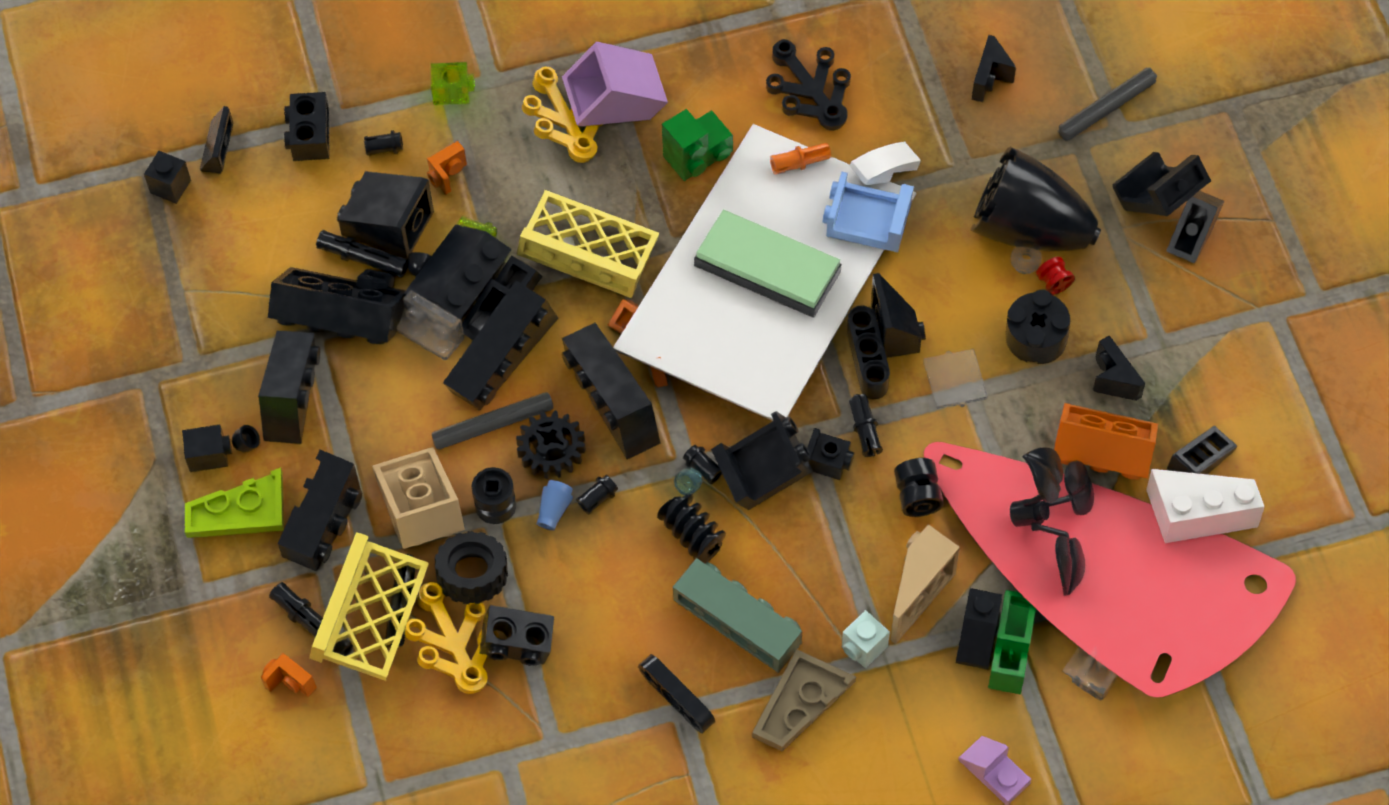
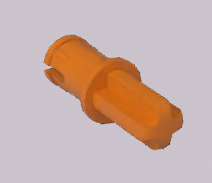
M828 143L804 149L796 146L795 150L771 155V168L775 175L798 168L804 170L808 164L830 159L831 150Z

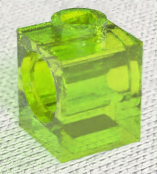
M467 62L431 63V92L434 105L470 104L469 92H475L474 74L468 73Z

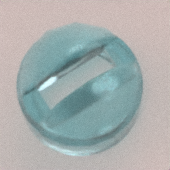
M694 468L683 469L674 478L675 488L682 495L694 494L699 490L703 482L700 472Z

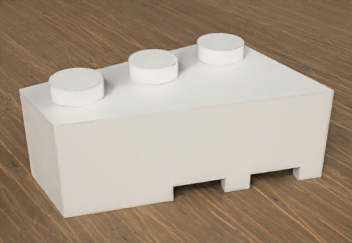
M1151 469L1146 489L1165 543L1257 528L1265 507L1254 479Z

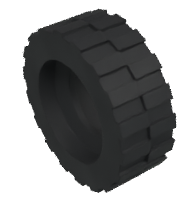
M467 531L468 533L463 534L458 533L455 534L456 536L445 540V543L438 548V554L435 555L437 584L442 587L443 594L446 597L449 596L455 602L479 604L485 600L489 601L493 599L494 595H498L502 591V587L506 585V576H508L506 551L503 550V545L496 541V538L488 536L486 533H474V531ZM469 557L482 558L488 565L486 573L476 578L460 577L456 573L455 567L458 561Z

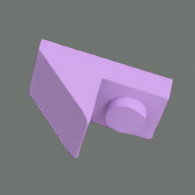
M981 736L958 760L1005 805H1009L1030 785L1031 778L1007 757L1009 747Z

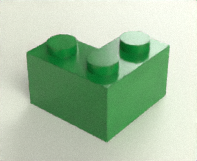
M685 109L662 123L663 157L682 180L686 181L692 176H699L708 166L716 161L725 160L733 152V134L712 110L695 119L688 109Z

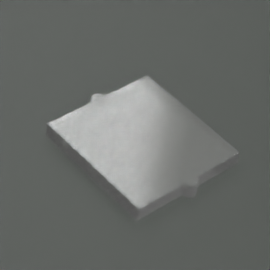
M974 349L955 353L947 351L945 355L923 359L936 409L956 405L964 407L966 403L986 400L988 398Z

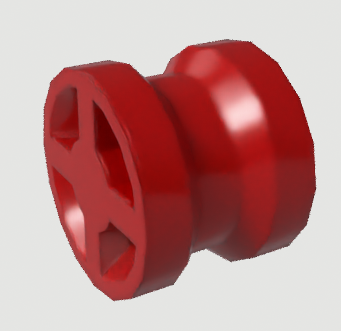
M1060 256L1047 260L1036 271L1037 277L1040 281L1046 283L1045 289L1051 295L1065 291L1075 281V276L1071 271L1065 269L1066 263Z

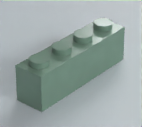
M696 558L673 586V600L778 673L802 644V630L796 621L787 616L783 618L774 612V608L767 601L761 598L755 599L748 594L747 589L741 583L735 580L729 581L721 575L720 570L709 562L703 563Z

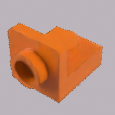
M459 141L427 158L429 166L427 176L431 184L435 188L440 187L445 195L451 192L448 176L459 173L467 165L465 149Z
M284 653L277 660L272 659L265 666L261 676L265 688L270 692L281 681L292 692L297 693L301 691L307 697L317 688L312 675Z

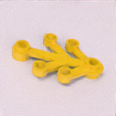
M547 66L542 67L535 72L532 85L537 92L548 95L556 111L542 106L541 100L534 95H528L524 98L522 111L526 115L540 118L536 121L534 127V134L538 138L549 139L567 147L572 160L578 163H586L596 155L598 147L593 139L599 127L604 124L586 126L582 133L576 124L572 108L569 110L557 87L558 76L555 70ZM553 124L565 128L568 135L554 130Z
M435 582L426 583L420 587L417 603L423 610L432 612L442 635L427 630L424 622L420 619H411L407 622L404 630L405 637L410 641H420L430 645L423 647L419 651L417 662L424 669L432 668L453 677L458 689L463 693L474 694L485 687L488 679L487 672L483 668L488 655L479 654L482 630L478 635L477 643L479 646L472 660H470L465 648L477 622L481 621L484 616L485 606L483 603L467 604L464 611L465 618L457 633L443 604L445 595L443 594L442 587ZM427 592H433L437 596H430ZM470 609H477L480 613L473 614L470 612ZM416 627L420 630V632L414 633L410 630V628ZM493 631L494 635L499 638L497 631ZM435 648L451 654L456 663L439 658V653ZM423 655H430L433 660H425ZM466 674H473L477 678L471 679Z

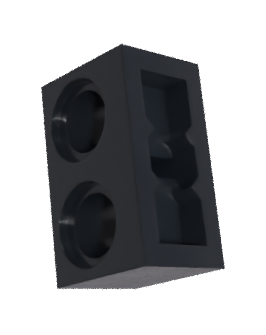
M326 92L290 94V106L284 107L285 123L289 124V131L284 132L285 149H291L293 161L330 159L329 104Z
M489 605L483 618L479 654L488 655L493 660H506L507 658L520 660L522 664L528 666L544 664L551 653L554 616ZM493 631L503 632L507 639L501 640L497 638ZM526 636L535 637L540 645L530 644Z

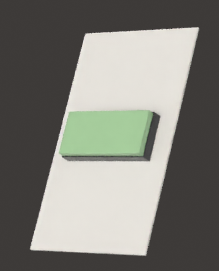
M753 124L613 348L619 353L773 421L771 414L775 411L788 417L884 249L826 236L827 224L822 223L826 205L832 206L833 200L829 199L833 181L839 182L841 172H847V182L895 194L900 193L901 186L892 182L865 185L850 167V164L833 157L808 164L804 170L798 168L775 175L770 164L771 155L795 150L796 146H800L801 149L808 147ZM913 191L912 201H913V199L915 198V196H916V194H917V193L914 192V191Z

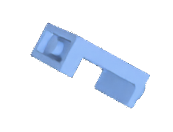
M841 172L839 182L833 181L829 196V199L833 200L832 206L826 205L822 223L827 224L826 236L898 253L911 207L914 186L902 184L900 193L895 194L848 183V173Z

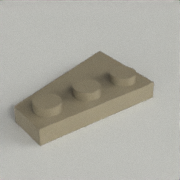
M796 649L752 732V738L783 751L856 682V676Z

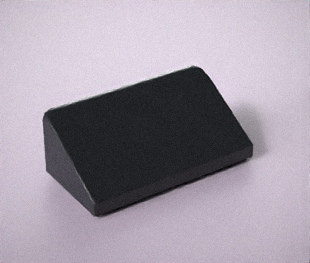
M223 106L211 120L200 171L220 174L223 172L234 124L228 106Z

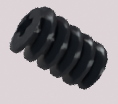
M692 494L670 499L659 509L657 518L664 521V526L672 530V535L680 539L681 545L688 548L691 556L697 557L703 563L710 561L719 552L726 532L721 530L714 534L718 527V523L715 521L707 525L705 524L710 514L704 512L697 515L702 506L700 503L689 506L693 501Z

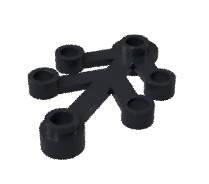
M787 39L779 40L772 49L773 61L779 66H788L801 84L786 82L781 75L771 74L766 79V89L771 94H788L782 100V111L788 116L797 114L817 118L825 129L834 131L840 129L848 118L847 109L842 105L845 90L850 85L851 74L844 68L834 71V90L829 100L823 91L829 68L834 63L835 54L831 48L823 47L817 51L816 61L818 65L813 79L796 57L795 45ZM822 56H829L830 58L825 60V59H822L821 57H822ZM838 77H845L846 80L840 81V80H838L837 78H838ZM778 82L780 85L772 86L771 83ZM798 97L813 99L817 106L802 104ZM789 103H793V104H795L796 106L790 108V107H787L786 105L789 104ZM828 113H836L837 115L831 116Z

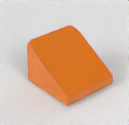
M622 299L607 326L622 334L639 305L631 300Z

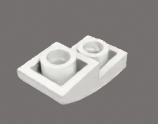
M899 142L877 148L851 161L850 167L865 185L890 182L893 173L917 170L921 160L906 142Z

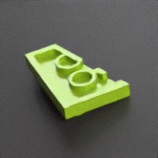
M281 467L270 471V475L257 480L251 478L243 481V485L228 491L219 490L185 503L186 537L195 538L283 531V472Z

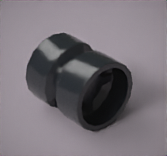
M915 458L904 461L896 466L894 475L897 488L901 491L899 498L902 511L906 516H927L939 511L943 507L944 502L941 488L936 484L938 482L937 470L932 459Z
M496 467L485 468L478 472L473 478L471 485L477 515L480 519L490 524L506 522L513 516L516 510V499L511 476L503 469Z

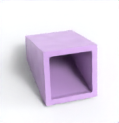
M596 41L562 76L578 126L650 120L668 103L653 55Z

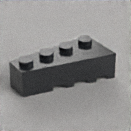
M515 281L444 380L443 384L449 391L479 411L485 405H488L495 397L496 391L557 321L558 317L547 300L518 281Z
M596 322L563 337L562 341L565 351L561 355L565 365L569 370L573 368L575 371V377L580 387L588 393L594 408L598 410L626 459L628 460L661 444L651 401Z

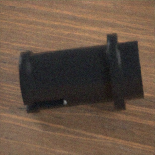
M391 130L390 134L364 136L367 156L386 152L398 154V151L403 150L401 132L395 133L394 130Z
M693 445L684 454L685 465L688 468L692 467L710 485L722 476L719 466L705 454L703 446Z
M608 475L597 477V482L580 497L576 498L578 505L588 515L607 498L615 497L618 487Z

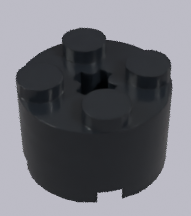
M1037 290L1036 292L1019 297L1011 305L1007 313L1006 343L1010 351L1020 360L1037 362V364H1046L1059 358L1066 348L1069 337L1070 314L1067 307L1060 299L1051 295L1047 290Z

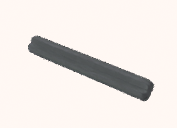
M1151 68L1143 69L1060 124L1059 135L1065 141L1072 139L1155 84L1156 73Z
M545 392L439 429L432 433L433 443L437 449H442L525 420L531 416L539 415L542 411H550L553 409L551 396Z

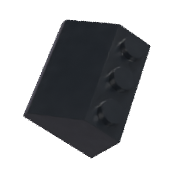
M455 224L406 289L403 296L454 331L479 298L490 279H493L504 264L512 249L487 231Z

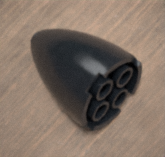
M1011 146L1008 147L1000 158L1001 168L998 167L993 176L989 178L973 216L978 218L979 221L976 225H972L971 231L1004 244L1031 250L1072 251L1086 249L1089 244L1094 245L1101 229L1097 227L1098 220L1082 197L1049 167Z

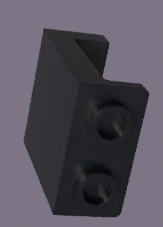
M1152 152L1113 183L1112 187L1124 210L1169 216L1209 184L1211 179L1199 155H1190L1178 166L1169 167L1165 165L1159 152Z
M778 411L771 414L773 419L771 423L733 446L727 447L720 443L711 449L735 502L747 510L752 509L813 472L808 462L811 460V455L803 443H799L795 435L799 432L795 422L790 416L785 417Z

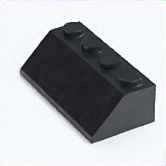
M290 267L271 282L267 318L276 319L277 323L281 325L293 326L300 324L307 326L308 330L314 332L329 330L337 332V335L343 338L358 336L367 338V342L372 344H384L385 342L388 343L396 335L407 302V298L403 296L406 290L396 288L378 290L356 288L357 280Z

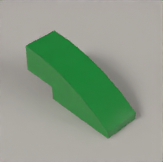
M1005 590L988 688L1021 695L1036 608L1020 592Z

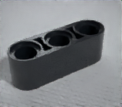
M856 306L848 314L847 337L860 390L869 399H880L888 391L890 370L877 318L870 307ZM858 323H863V324H866L867 326H866V327H858V326H856V324H858ZM870 350L873 351L874 354L867 355L864 354L862 351ZM876 377L881 379V381L872 382L869 378Z

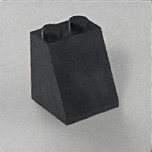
M365 171L361 180L354 183L348 203L342 205L338 212L337 222H339L341 235L356 238L358 242L408 259L409 253L413 251L434 213L429 180L422 177Z

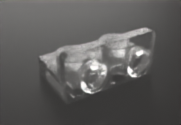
M410 290L403 299L406 315L397 325V332L441 359L448 360L465 339L462 321Z

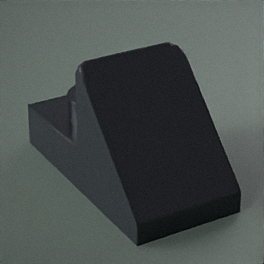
M988 35L973 84L972 100L983 102L986 91L992 92L995 79L1014 83L1016 66L995 36Z
M1110 335L1100 340L1096 352V361L1104 372L1096 376L1093 391L1135 401L1141 399L1145 387L1143 379Z

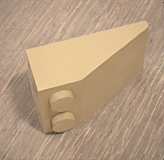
M433 447L372 466L394 530L403 549L419 546L425 542L451 536L454 533L465 530L459 500Z
M929 524L921 533L916 531L906 544L908 550L904 559L905 564L895 605L891 641L895 644L956 574L960 547Z

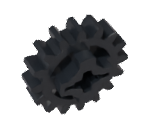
M556 410L553 411L551 417H547L544 411L540 413L541 419L539 420L532 416L529 417L530 426L521 425L522 435L516 436L517 446H519L517 448L518 458H522L523 467L531 466L533 475L543 471L545 479L549 478L550 472H555L556 476L561 478V470L563 469L572 473V463L581 464V454L586 451L585 443H583L585 435L584 431H579V422L575 421L570 424L569 414L564 415L562 419L558 418ZM566 435H568L571 438L572 446L569 445V441L566 440ZM530 443L533 444L534 449H536L535 455L532 453L530 449Z

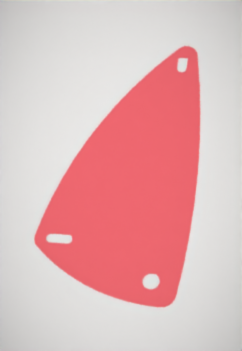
M944 442L931 443L924 450V458L932 459L935 462L938 475L937 484L940 486L951 507L984 553L1008 581L1071 641L1113 673L1149 696L1165 697L1184 690L1212 676L1236 660L1270 627L1286 604L1295 586L1296 576L1289 566L1223 534L1165 543L1151 504L1092 483L1094 503L1089 513L1076 515L1073 511L1072 503L1069 501L1050 506L1049 518L1041 524L1068 532L1069 538H1077L1083 549L1085 557L1083 579L1070 595L1063 596V587L1055 552L1056 539L1059 536L1040 530L1032 531L1031 525L1016 527L1011 521L1010 506L1012 502L1030 499L1039 495L1028 464ZM943 454L961 461L962 468L954 470L939 464ZM1063 474V480L1059 484L1061 490L1059 492L1058 498L1065 497L1069 494L1065 487ZM1250 575H1259L1265 579L1267 589L1261 594H1253L1245 588V579ZM1167 653L1172 658L1171 664L1164 680L1161 683H1155L1151 679V673L1159 655Z

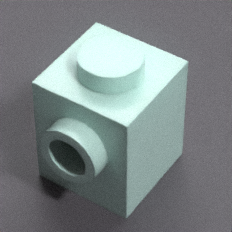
M865 610L843 631L842 648L852 660L859 662L866 669L888 647L890 631Z

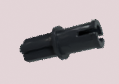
M856 394L849 400L855 421L853 429L855 432H858L863 456L873 457L875 456L873 450H876L877 455L883 451L876 430L878 422L877 419L873 418L868 397L865 394Z

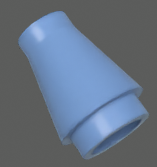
M548 481L547 486H544L542 490L540 512L537 521L538 526L548 530H555L558 521L573 499L571 495L572 487L559 481Z

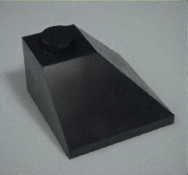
M880 273L873 274L870 305L877 318L886 358L920 353L921 340L926 339L923 322L917 321L915 310Z

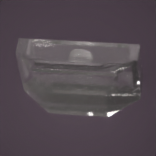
M1096 646L1090 655L1078 647L1063 669V672L1072 678V683L1102 701L1119 676L1101 664L1099 659L1098 661L1095 660L1098 655Z

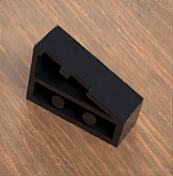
M276 331L258 395L264 441L302 443L310 390L313 387L315 378L314 367L319 365L320 347L315 346L314 333Z
M320 449L315 458L320 461L313 480L307 478L303 485L304 488L308 489V492L300 507L294 506L278 542L283 558L314 571L318 570L322 562L325 563L329 559L333 541L337 535L341 536L347 526V517L351 509L358 507L363 494L354 463Z

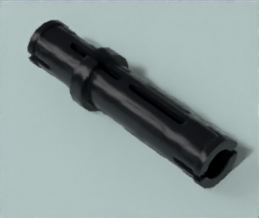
M322 230L317 238V249L339 255L342 260L357 261L403 278L407 271L408 259L356 242V238L350 236L344 238L326 230Z
M284 582L277 584L270 592L269 598L274 600L288 613V618L292 622L300 623L316 637L323 618L311 608V603L306 598L301 599ZM344 639L335 644L333 652L347 656L353 649V645L347 639Z

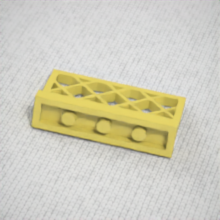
M545 190L527 227H524L520 235L517 255L632 298L640 276L658 240L659 233ZM549 202L560 206L563 212L549 215L545 206ZM584 215L589 218L591 223L578 226L573 217ZM567 219L571 228L558 232L553 222ZM547 224L552 234L544 235L534 231V229ZM613 226L618 229L619 234L607 237L602 227ZM596 230L600 239L587 243L582 233ZM576 235L580 245L573 246L565 243L563 238ZM639 236L649 240L647 245L635 248L630 238ZM624 240L629 250L615 253L611 244ZM604 246L609 256L602 257L594 254L591 250ZM633 257L637 268L634 269L623 265L620 260Z
M356 532L313 642L309 659L320 663L325 659L386 681L429 563L369 542V536ZM370 553L384 557L388 566L373 572L368 563ZM407 565L419 570L417 578L406 583L403 582L397 569ZM364 569H365L367 575L361 577L362 574H363V571H364ZM392 572L398 586L383 592L376 578ZM371 581L377 595L362 601L357 587ZM413 587L410 595L407 589ZM402 592L407 605L393 612L387 597ZM354 597L356 604L351 605V602ZM381 600L387 615L372 621L365 606ZM360 609L367 623L351 629L346 620V615ZM403 615L399 624L396 617ZM391 620L397 631L396 635L382 640L375 626ZM343 626L346 632L340 634L341 628ZM370 629L377 643L361 649L354 635ZM349 638L356 651L344 656L333 652V649L337 642ZM392 644L388 652L386 646ZM380 649L386 659L383 669L369 665L365 655Z

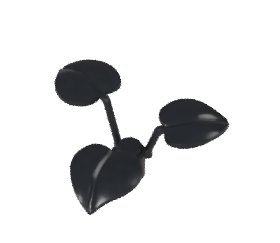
M1037 448L1027 452L1022 457L1032 472L1039 495L1030 499L1012 502L1010 517L1016 527L1031 525L1032 531L1040 530L1059 536L1056 539L1055 552L1063 587V596H1067L1074 591L1083 579L1085 573L1083 549L1077 538H1069L1068 532L1041 524L1049 518L1050 506L1071 501L1076 515L1089 513L1094 503V489L1085 465L1078 460L1072 461L1066 466L1064 474L1065 487L1069 494L1058 498L1061 490L1059 484L1063 480V467L1060 457L1052 448Z

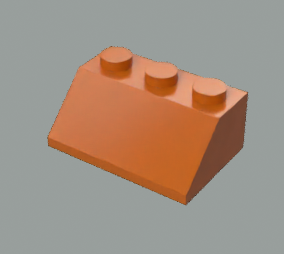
M1064 403L1054 450L1059 455L1061 463L1065 465L1078 460L1097 472L1106 473L1111 470L1120 472L1123 477L1138 480L1140 477L1148 478L1156 444L1158 423Z

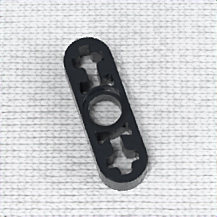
M650 654L638 665L639 671L644 678L694 729L704 733L715 723V718L709 709L656 656Z

